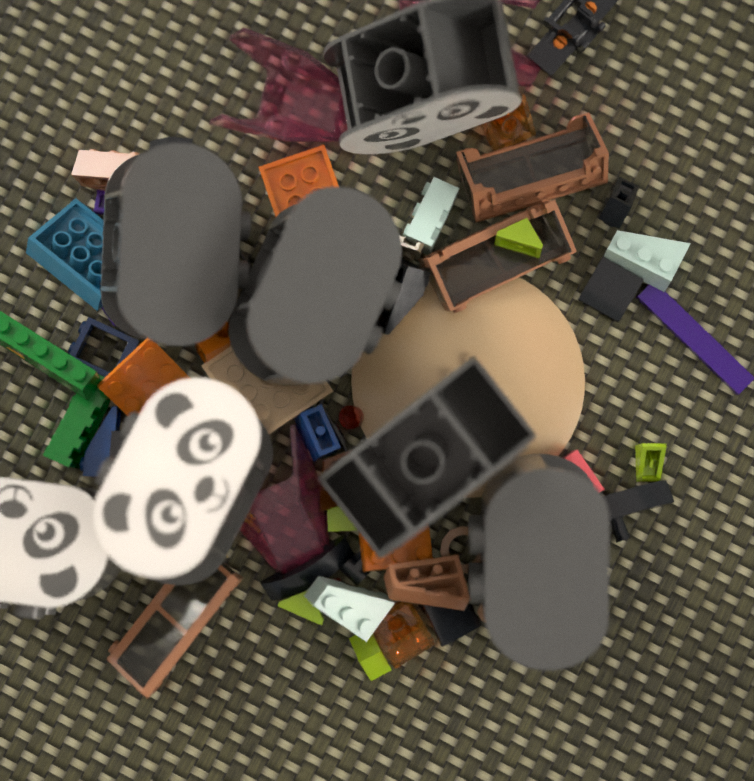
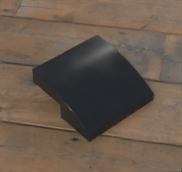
M602 257L580 294L578 301L618 323L644 279Z
M470 601L465 610L421 604L441 647L481 626Z

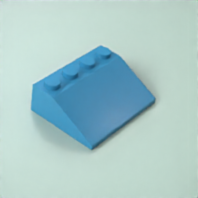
M75 198L28 238L26 254L98 311L103 307L101 301V268L104 220Z

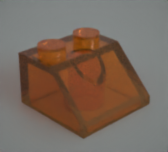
M521 91V103L515 110L503 117L480 125L493 151L516 145L536 135L526 96Z
M399 601L394 604L373 632L395 669L436 644L410 602Z

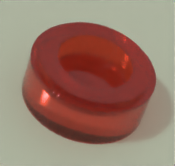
M354 405L344 407L339 414L341 425L347 429L358 428L364 420L362 410Z

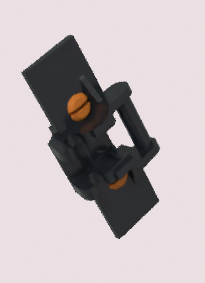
M563 0L555 11L542 21L549 31L529 52L527 58L552 77L575 50L580 53L584 52L592 40L602 32L606 24L604 22L599 24V22L619 0ZM572 5L577 11L567 24L559 26L556 22Z

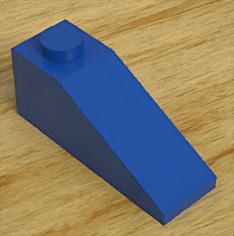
M112 406L86 449L85 457L81 458L80 470L83 471V476L97 477L101 465L110 457L111 431H120L122 410L119 407Z

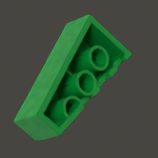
M99 375V377H100V379H101V381H102L105 377ZM99 388L96 389L88 401L78 394L74 395L42 456L69 468L80 469L81 458L85 457V451L94 438L111 403V399Z

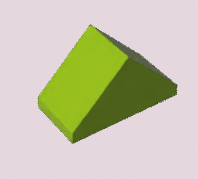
M528 218L501 229L496 234V246L540 258L543 244Z
M666 443L635 445L637 482H657L661 480L667 447Z
M308 590L279 601L278 607L322 625L324 617L321 610L312 605L304 596Z
M374 634L370 636L367 642L357 635L349 638L355 654L370 681L392 670Z

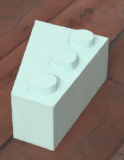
M433 177L431 183H426L421 194L424 195L421 204H416L412 213L414 218L411 224H407L402 236L407 238L406 241L416 244L417 241L424 243L423 253L428 255L432 252L458 195V187L436 177Z
M617 230L603 257L644 279L643 282L665 292L691 243Z
M320 576L317 577L304 595L312 605L366 642L395 604L385 593H377L359 586H350L346 583Z

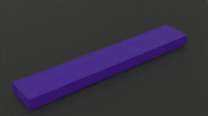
M648 285L636 297L736 395H739L754 380V377L669 294Z

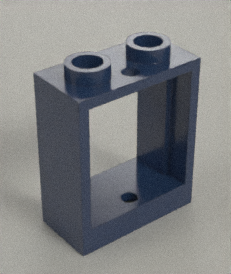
M88 317L87 321L81 323L78 330L80 335L77 341L72 342L68 354L97 371L99 375L106 377L109 372L79 358L94 327L128 342L117 366L142 342Z

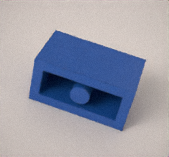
M322 404L301 412L294 419L313 462L330 456L341 448Z

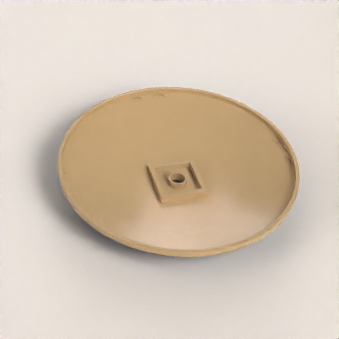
M472 265L450 266L437 269L449 297L455 296L500 274V271L495 268ZM430 271V272H431V276H432L433 280L435 281V283H436V285H437V287H438V289H439V286H438V284H437V282H436V280H435V277H434L432 271ZM519 277L469 300L466 304L467 308L457 313H454L453 310L445 311L429 282L423 296L389 335L382 333L375 350L370 355L363 352L359 358L360 360L352 367L351 384L354 407L360 426L368 439L466 361L475 356L537 435L515 458L529 454L559 456L577 426L585 394L584 363L579 344L571 326L559 308L544 293ZM490 478L464 498L482 497Z

